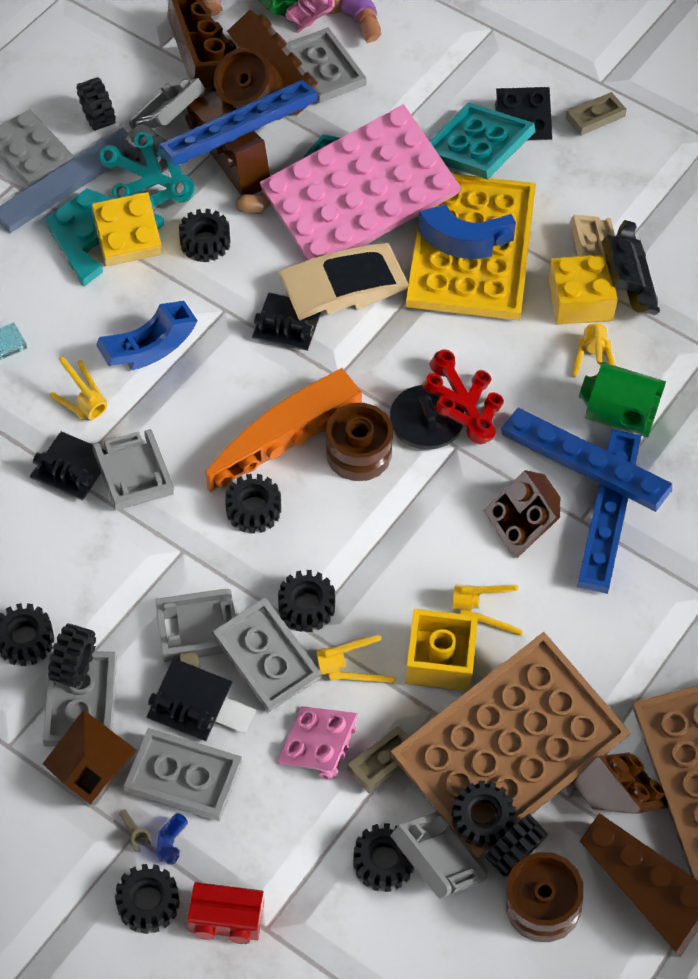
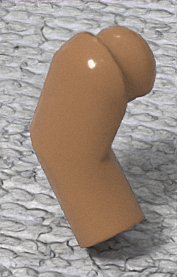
M264 192L259 196H239L235 201V206L239 211L251 214H260L271 204Z

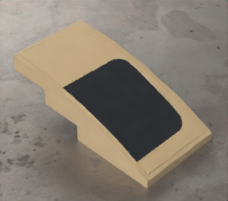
M389 243L360 246L333 252L278 271L299 321L323 310H326L328 315L355 305L356 309L359 310L408 289L409 285Z

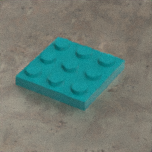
M467 103L429 141L446 166L488 180L535 133V126L533 122Z

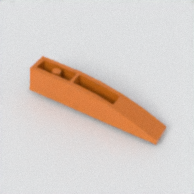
M340 368L292 394L254 421L224 449L206 470L207 489L212 492L217 488L226 487L237 477L253 472L266 461L276 459L284 451L295 445H302L313 435L326 431V425L330 416L338 408L350 403H362V391L343 368Z

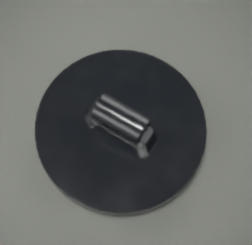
M423 385L408 388L400 393L392 403L390 410V420L396 436L404 443L418 449L430 450L447 446L460 435L464 425L448 416L440 415L435 410V405L440 396L426 391ZM458 406L455 407V409L464 413V410Z

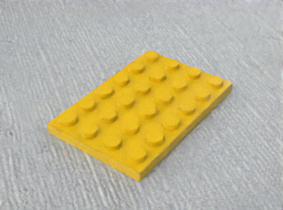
M452 174L460 185L461 192L437 206L446 204L454 216L463 221L473 223L485 222L512 214L516 221L514 241L504 245L493 246L491 257L465 259L437 250L422 237L417 227L406 307L520 321L536 183L495 178L487 180L478 176Z

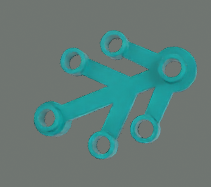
M139 132L134 138V143L142 150L147 167L124 157L121 149L113 145H107L101 149L99 159L102 165L110 169L121 167L143 177L127 185L122 183L116 184L112 190L115 199L121 198L118 194L121 188L125 189V194L122 197H126L159 184L166 189L149 196L153 209L155 206L171 199L179 203L187 202L195 193L193 180L182 174L179 165L174 166L161 154L159 146L158 154L162 159L166 160L171 178L162 174L152 146L153 138L146 132ZM146 136L147 143L142 146L140 141ZM111 151L113 156L111 160L107 161L106 155ZM183 183L184 190L178 193L177 186Z

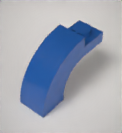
M446 204L419 211L418 230L422 237L437 250L454 257L465 259L491 257L493 246L504 245L514 241L516 221L512 214L485 222L473 223L463 221L454 216Z
M185 301L159 304L156 313L146 324L128 333L99 337L96 347L108 366L127 363L131 370L143 368L161 360L178 348L193 331L198 320Z

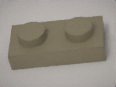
M610 92L568 110L566 119L582 136L625 117L627 109Z
M397 726L348 763L347 770L368 793L372 792L401 769L390 755V752L409 736L400 726Z

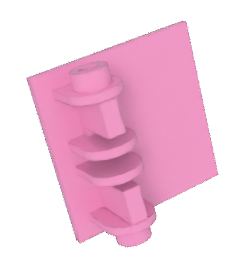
M298 0V3L296 2L287 8L285 16L288 21L297 23L296 32L299 33L304 28L310 27L323 14L329 13L334 7V0Z
M301 706L277 763L320 770L319 776L321 778L332 780V777L338 774L339 759H344L346 755L344 751L348 750L349 740L356 731L354 725L358 714Z

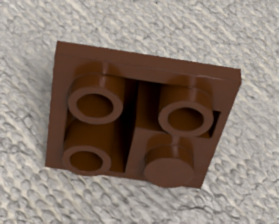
M524 470L483 511L514 558H518L560 518L561 497L545 474Z
M83 710L42 764L90 805H96L136 753L137 749L87 711Z
M630 752L598 756L572 782L592 809L638 814L667 808V803L663 797L665 794L661 785L648 776L644 771L642 761Z

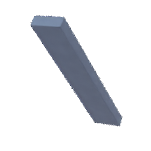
M123 127L2 204L0 206V224L12 233L110 169L102 165L99 159V154L103 147L113 145L121 149L124 157L127 158L128 155L124 152L123 146L129 133ZM111 151L106 155L107 161L111 160L113 156Z

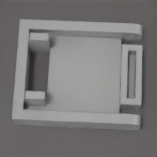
M199 78L183 79L181 82L174 84L166 83L161 87L162 91L129 121L131 129L141 124L148 125L150 128L168 125L205 90V87Z
M151 429L144 431L147 442L143 444L139 431L104 440L105 455H103L99 443L92 444L95 459L115 511L174 494L173 482ZM154 484L152 488L128 494L130 489Z
M230 589L155 599L164 662L172 661L173 658L180 660V654L195 652L198 657L224 653L213 638L212 632L235 617ZM177 618L180 635L168 636L167 639L164 619Z
M438 812L400 824L390 835L439 898H444L483 882L488 877L489 873L485 865L479 858H476L449 826L443 815H440ZM424 830H426L432 838L418 843L425 834Z

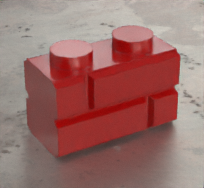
M194 882L187 918L189 932H194L195 937L204 940H212L215 938V935L229 937L231 942L237 944H248L250 940L258 941L264 908V891Z

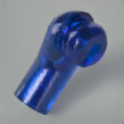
M175 813L158 832L156 856L160 862L165 861L168 865L175 864L179 859L180 850L173 846L174 840L188 825L186 817L180 813Z

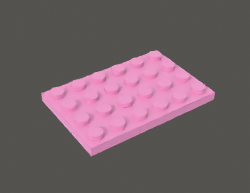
M404 104L259 182L264 194L307 260L337 251L364 246L419 216V211L433 208L461 192L460 185Z

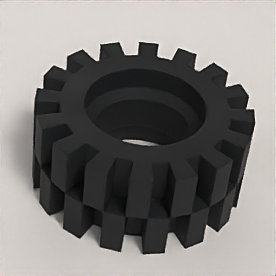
M95 77L77 84L76 89L77 95L80 98L79 102L92 130L96 131L115 124V111L102 80L99 77Z
M206 208L205 213H201V209H197L196 215L189 212L187 214L188 219L186 217L182 218V224H179L180 246L183 253L186 252L187 257L191 258L194 255L195 261L199 262L200 257H202L204 262H209V257H212L215 261L218 259V254L224 256L226 254L225 250H229L231 243L230 226L224 215L220 216V213L216 210L211 214V209ZM200 232H211L215 234L213 237L207 239L195 237V235Z
M246 474L247 480H243L242 476L237 478V484L232 481L229 485L230 490H226L227 518L231 520V524L234 527L239 525V531L245 532L247 527L251 534H255V528H259L260 533L266 531L265 525L271 529L274 526V520L278 522L280 518L281 493L278 491V485L276 483L272 484V479L269 477L263 481L261 474H257L256 479H252V474ZM250 497H258L265 501V505L257 510H248L242 506V502Z
M300 570L296 571V578H293L290 574L286 577V583L282 581L280 590H278V609L281 619L283 621L286 620L287 626L290 628L296 624V631L301 632L302 626L307 627V632H313L312 626L316 625L318 630L322 629L323 622L328 624L331 621V616H334L335 589L333 585L330 586V580L327 577L322 580V573L317 572L316 576H312V570H306L307 575L302 576ZM309 593L317 596L319 603L313 608L304 609L298 607L294 600L300 594Z
M22 603L16 604L17 610L14 611L11 606L6 608V616L0 613L1 657L5 661L9 659L10 664L13 665L19 660L20 666H26V660H31L32 665L37 664L36 657L38 656L42 660L47 657L45 650L50 652L53 648L52 643H54V632L48 614L46 612L43 613V609L39 606L34 610L33 604L27 603L26 609H23ZM21 627H33L36 630L35 637L28 642L17 643L12 640L13 632Z
M70 623L63 626L61 634L59 633L57 636V643L53 645L52 649L54 651L49 659L51 663L48 665V670H50L48 677H50L51 681L74 688L81 685V681L85 679V673L89 671V663L93 660L92 653L96 647L94 646L96 643V633L93 630Z
M479 781L475 785L471 783L466 789H462L454 802L451 814L453 816L452 824L453 827L457 828L458 836L460 838L463 836L468 844L472 842L476 844V847L481 848L483 845H488V847L494 846L514 825V815L516 813V808L512 805L514 800L511 795L507 796L505 794L507 791L505 788H497V783L490 782V784H485V781ZM488 802L495 808L497 817L492 825L481 827L473 822L470 810L475 803Z
M527 814L499 839L485 855V858L503 877H506L510 874L513 866L523 857L530 855L549 834L530 814Z
M384 823V828L379 829L378 824L372 825V831L370 832L366 828L362 832V838L358 836L356 847H354L353 865L356 868V875L358 879L363 878L365 886L368 887L370 883L373 884V890L379 891V887H385V892L391 891V886L394 885L396 889L402 887L403 881L408 882L411 873L414 871V866L390 837L394 831L390 829V823ZM382 846L392 848L398 856L396 864L386 869L377 867L371 860V854L375 849Z
M141 864L142 870L137 871L136 867L130 869L131 874L129 876L125 873L122 875V883H117L115 902L122 922L125 925L129 924L131 930L136 932L137 928H140L141 933L148 934V929L153 928V932L156 933L160 931V925L163 924L166 928L170 925L169 919H175L177 916L176 909H179L180 905L178 887L174 877H170L169 871L165 868L163 871H160L158 865L153 864V868L148 869L147 864ZM146 887L154 888L161 894L159 904L151 910H142L134 903L136 893Z

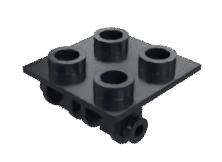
M550 87L496 88L495 111L534 123L535 133L527 141L552 140Z
M268 292L261 313H256L254 324H256L252 338L308 351L321 312L299 321L289 297Z
M60 431L47 452L42 454L37 452L35 454L33 464L36 465V468L31 473L30 478L83 501L101 475L93 453L92 444ZM102 449L103 455H105L106 451Z
M173 658L157 694L152 693L148 700V705L151 707L146 718L206 742L233 681Z

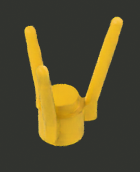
M598 323L585 327L584 338L579 339V349L572 372L573 378L578 375L586 349L589 353L596 354L597 364H602V352L605 351L608 364L615 365L611 341L607 339V328Z
M63 356L59 357L60 363L82 392L76 398L78 407L54 392L50 393V397L76 413L81 420L86 416L90 420L97 419L106 411L108 406L107 400L100 393L82 360H79L77 364L90 389L87 388Z
M455 584L453 610H461L460 614L478 616V621L517 635L523 634V630L472 611L473 608L479 609L480 594L517 591V585L471 586Z
M380 635L368 636L336 647L316 650L320 672L322 675L329 674L330 681L339 679L394 683L396 681V678L392 676L340 672V668L346 667L344 652L381 640Z

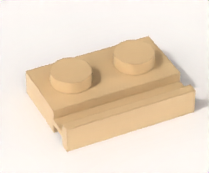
M573 215L570 220L578 256L605 255L601 241L607 235L615 236L611 218L600 220L599 217Z

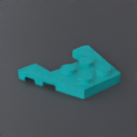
M88 188L46 218L47 228L61 251L63 250L69 265L76 272L79 282L84 287L103 273L102 265L87 254L100 244L92 214V204L115 199ZM154 213L157 229H160L164 226V218Z

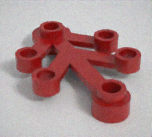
M442 349L436 352L431 359L429 366L434 373L427 375L423 382V387L426 391L440 396L435 405V410L440 415L448 416L467 427L466 434L472 442L481 445L491 441L496 434L495 427L491 421L495 413L504 404V399L498 393H489L484 400L485 409L480 416L476 404L482 391L488 387L492 380L490 374L484 370L476 371L471 379L472 386L469 392H467L454 368L456 364L454 354L449 350ZM440 376H446L453 391L443 386V379ZM458 406L465 411V413L455 409V407Z

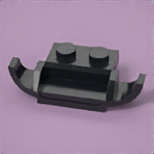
M624 220L618 229L616 237L607 235L601 241L612 284L614 287L627 291L630 305L634 311L640 314L657 315L660 312L659 307H657L658 297L654 289L641 240L636 239L635 236L636 223Z

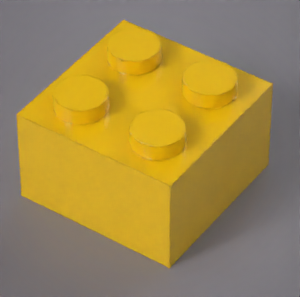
M148 192L92 204V214L105 267L161 255L162 245Z
M605 255L551 258L548 284L556 325L613 321L618 298L616 289L612 284Z
M414 609L405 684L461 691L470 690L478 616Z

